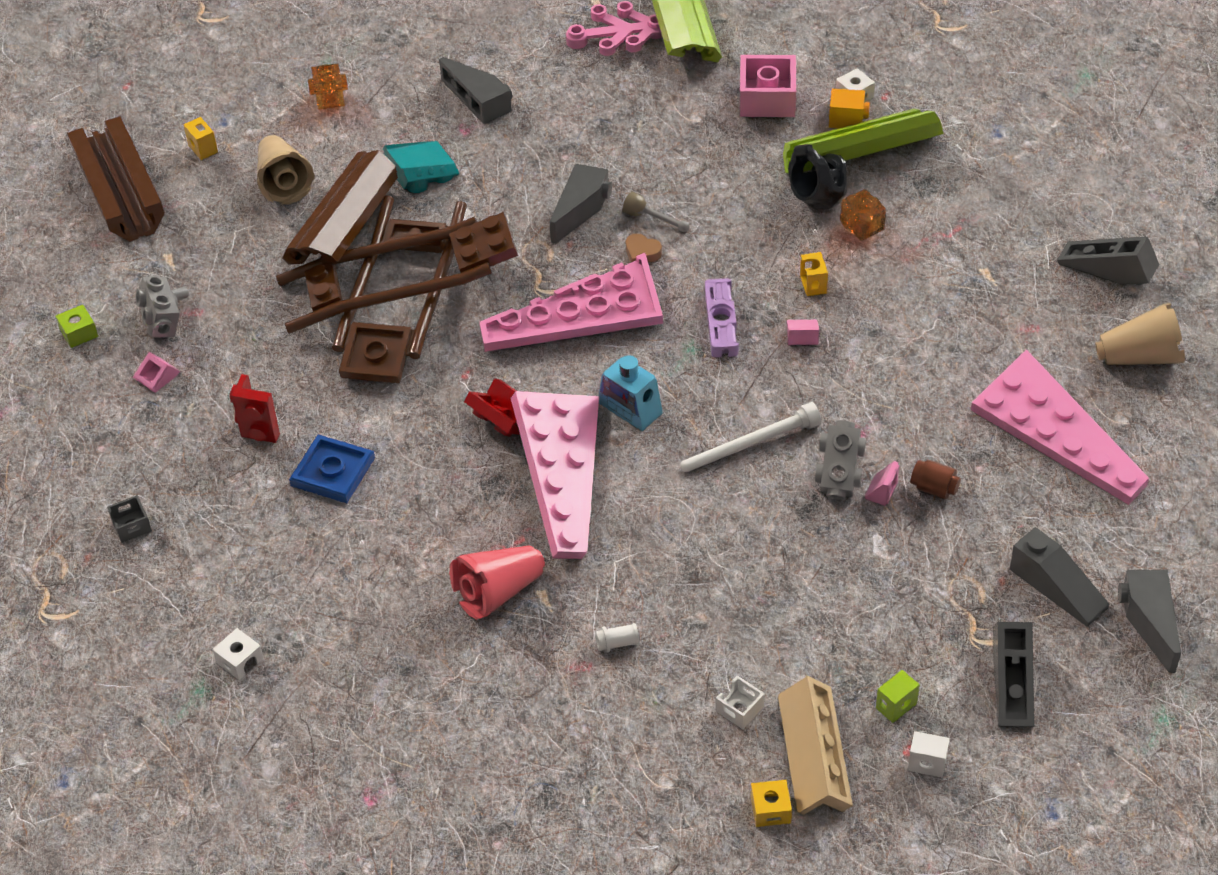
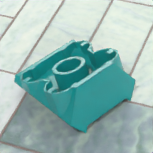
M438 141L385 145L382 148L384 155L396 166L397 181L404 190L407 189L411 193L424 192L428 189L429 183H446L452 180L454 176L460 174L456 164Z

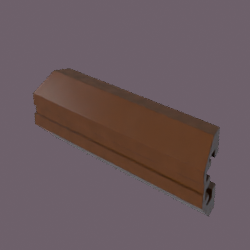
M121 116L104 121L106 126L104 128L105 132L99 134L98 131L92 132L93 136L88 138L83 128L67 132L70 145L109 231L129 242L139 239L138 237L155 234L165 212Z
M380 150L368 153L366 151L357 152L288 245L282 259L288 265L304 264L311 253L313 255L319 253L321 255L319 259L322 263L338 262L397 180L396 166Z

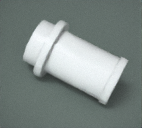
M633 623L632 625L606 629L605 626L601 627V630L595 631L597 648L599 651L605 650L606 653H609L610 649L638 645L639 633L636 624Z

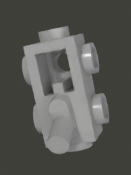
M154 275L142 277V281L139 284L140 289L136 290V305L141 307L143 324L148 326L147 333L154 338L175 337L180 314L177 307L178 300L189 297L188 289L184 286L171 290L166 277Z
M839 420L836 421V426H828V433L821 432L819 451L825 452L823 464L817 463L815 482L821 483V493H826V497L830 499L844 500L846 496L853 497L854 487L860 488L862 469L857 468L858 456L864 457L866 438L861 437V429L855 428V423ZM834 469L844 470V476L841 478L834 477L832 474Z

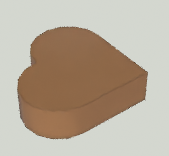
M632 234L626 238V252L630 262L636 261V256L643 253L646 254L648 263L661 258L662 245L658 240L647 239L642 234Z

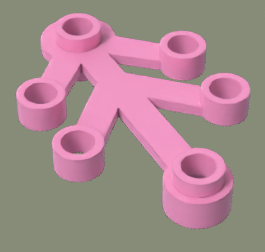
M621 1L617 4V15L620 18H629L637 23H628L607 13L604 5L597 4L591 7V19L609 26L584 29L581 25H572L566 32V44L572 49H581L587 45L588 39L613 36L611 39L604 38L599 42L600 54L610 56L615 53V49L625 40L626 50L634 53L640 51L642 45L650 38H662L656 14L646 16L633 10L631 2Z

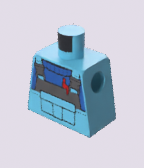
M631 355L621 357L604 371L598 395L600 405L641 431L645 430L663 413L657 379L653 374L638 366L636 357Z

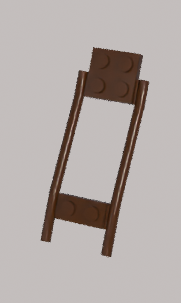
M385 196L370 245L449 226L446 223L389 220L394 198ZM456 202L450 226L463 221L467 208L465 202ZM451 239L401 249L442 253L433 279L447 276L455 254ZM378 255L364 258L349 299L363 296ZM442 290L427 294L415 330L407 326L353 322L357 309L343 312L332 349L336 352L344 351L339 368L340 377L400 384L407 356L412 359H419L421 356L426 333Z
M504 212L489 216L477 222L474 216L446 228L346 250L338 262L322 263L320 259H316L276 275L280 286L305 277L310 304L313 310L309 314L286 322L285 327L288 334L343 312L465 285L492 274L491 266L518 256ZM451 239L461 273L342 300L334 265Z

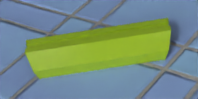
M652 0L668 55L683 57L686 54L684 48L691 50L692 47H695L696 51L701 53L703 60L719 62L722 54L704 0Z
M910 109L786 142L783 151L785 173H789V162L797 145L811 144L813 149L821 156L837 154L841 155L846 161L944 134L942 124L935 111L921 112L920 109ZM811 161L805 164L803 172L812 170L813 164Z

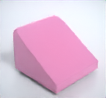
M787 320L788 345H818L819 326L817 320Z
M149 352L133 378L156 393L174 379L180 371L162 358Z
M893 461L873 477L865 494L866 500L884 506L889 503L898 484L899 462Z

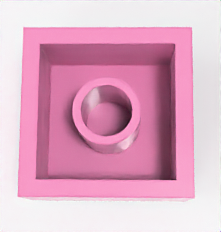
M741 55L740 117H795L796 55Z

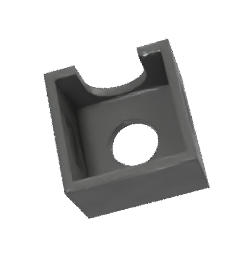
M138 495L107 506L111 521L121 543L152 531L148 516ZM130 503L131 507H128L120 511L118 510L119 507Z

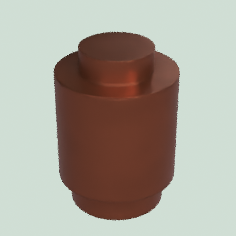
M929 459L917 461L910 479V484L916 485L917 490L943 499H947L950 494L955 496L961 482V477L957 476V469Z

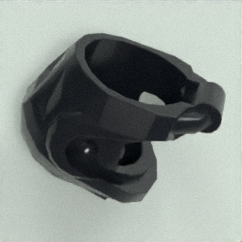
M811 144L795 146L788 166L790 186L794 195L815 209L825 210L838 205L845 197L847 191L845 160L841 155L837 154L821 156L813 149ZM811 161L813 164L812 170L803 173L805 164Z

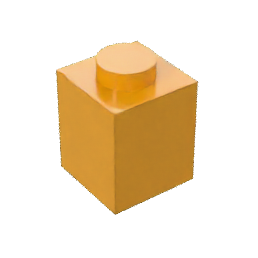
M832 88L829 128L839 129L861 123L863 119H869L870 102H864V90Z

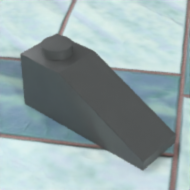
M445 57L439 59L441 80L483 124L512 111L511 99L513 95L511 89L507 84H503L495 75Z
M575 163L549 221L551 243H558L601 210L605 199H609L612 193V182H609L608 169Z
M1148 236L1068 241L1057 259L1059 265L1121 285L1149 283L1159 266Z
M1034 527L1013 545L1009 570L1086 627L1109 608L1107 600L1064 548L1038 528Z
M1127 570L1124 583H1119L1118 601L1119 603H1124L1127 619L1169 673H1176L1181 656V648L1168 570Z
M997 622L993 626V665L998 727H1034L1032 622Z

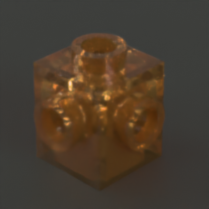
M339 63L311 67L313 78L308 79L310 95H316L318 110L345 106L343 91L348 90L346 74H340Z
M866 189L849 195L842 200L840 221L843 227L849 229L860 241L885 230L886 208L878 198L872 196Z

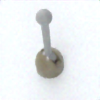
M631 191L627 195L622 208L623 213L636 217L645 212L678 227L681 232L689 230V223L687 221H677L646 207V201L640 194Z

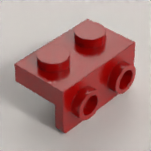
M241 374L237 385L234 384L230 391V402L233 403L235 410V423L238 424L241 437L276 443L280 436L272 393L251 389L249 375Z
M495 378L487 393L469 391L464 403L473 408L472 413L485 421L490 420L495 424L494 429L505 436L511 437L512 434L520 435L511 402V397L516 391L514 388L501 379Z

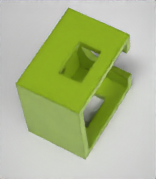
M83 304L55 315L59 330L70 348L99 337L95 323ZM73 317L80 318V321L77 323L69 322Z
M901 670L878 688L876 709L894 723L917 705L920 684L904 670Z

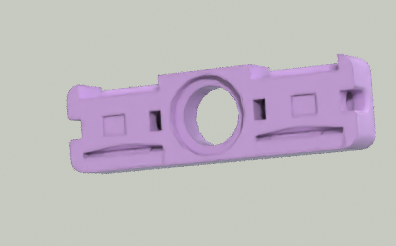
M728 278L708 279L705 281V301L711 355L713 357H722V354L728 353L729 357L737 356L739 353V343L736 340V315L734 301L731 298V280ZM724 314L727 315L729 319L725 321H718L714 318V316Z

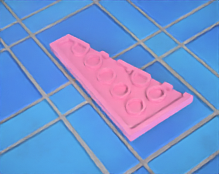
M643 253L636 256V261L627 265L621 262L612 266V271L603 275H590L555 290L553 296L543 300L540 297L530 301L529 306L519 310L511 308L480 321L479 324L484 351L487 352L663 324V314L647 257Z
M1027 349L972 402L971 411L1128 505L1147 487L1149 477Z
M515 391L511 397V402L552 558L582 559L587 553L599 396Z

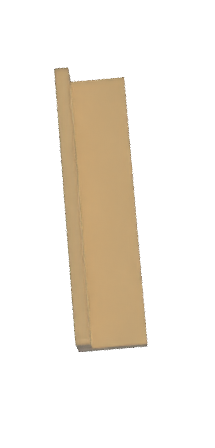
M806 676L778 695L797 812L805 815L821 804H826L843 812L852 807L853 804L832 690L830 686L810 676Z

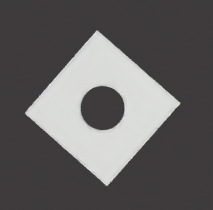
M857 68L837 78L836 89L864 90L865 94L867 93L864 101L866 102L874 97L875 82Z
M238 628L212 649L216 663L239 681L245 676L244 666L251 657H255L257 664L264 659L261 646ZM240 644L243 646L242 651L233 653Z
M736 676L732 680V689L729 695L724 700L723 693L716 697V712L741 729H744L764 708L765 693L739 676ZM745 687L753 691L755 695L746 690ZM736 704H744L747 709L742 713L734 708Z
M914 731L908 771L943 778L950 738ZM921 761H929L933 765L926 766L923 765Z

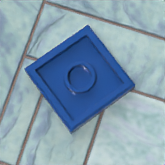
M318 434L289 479L290 486L347 504L375 459L374 451Z

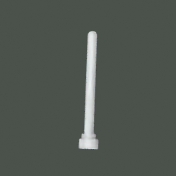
M809 402L800 406L799 410L795 411L794 416L683 460L680 468L683 472H690L795 428L812 429L822 424L820 412L813 402Z

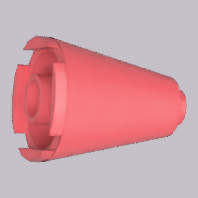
M530 545L462 554L450 563L449 574L453 591L460 590L464 599L459 602L462 609L470 617L477 620L490 615L539 578L543 573L545 561L542 553Z

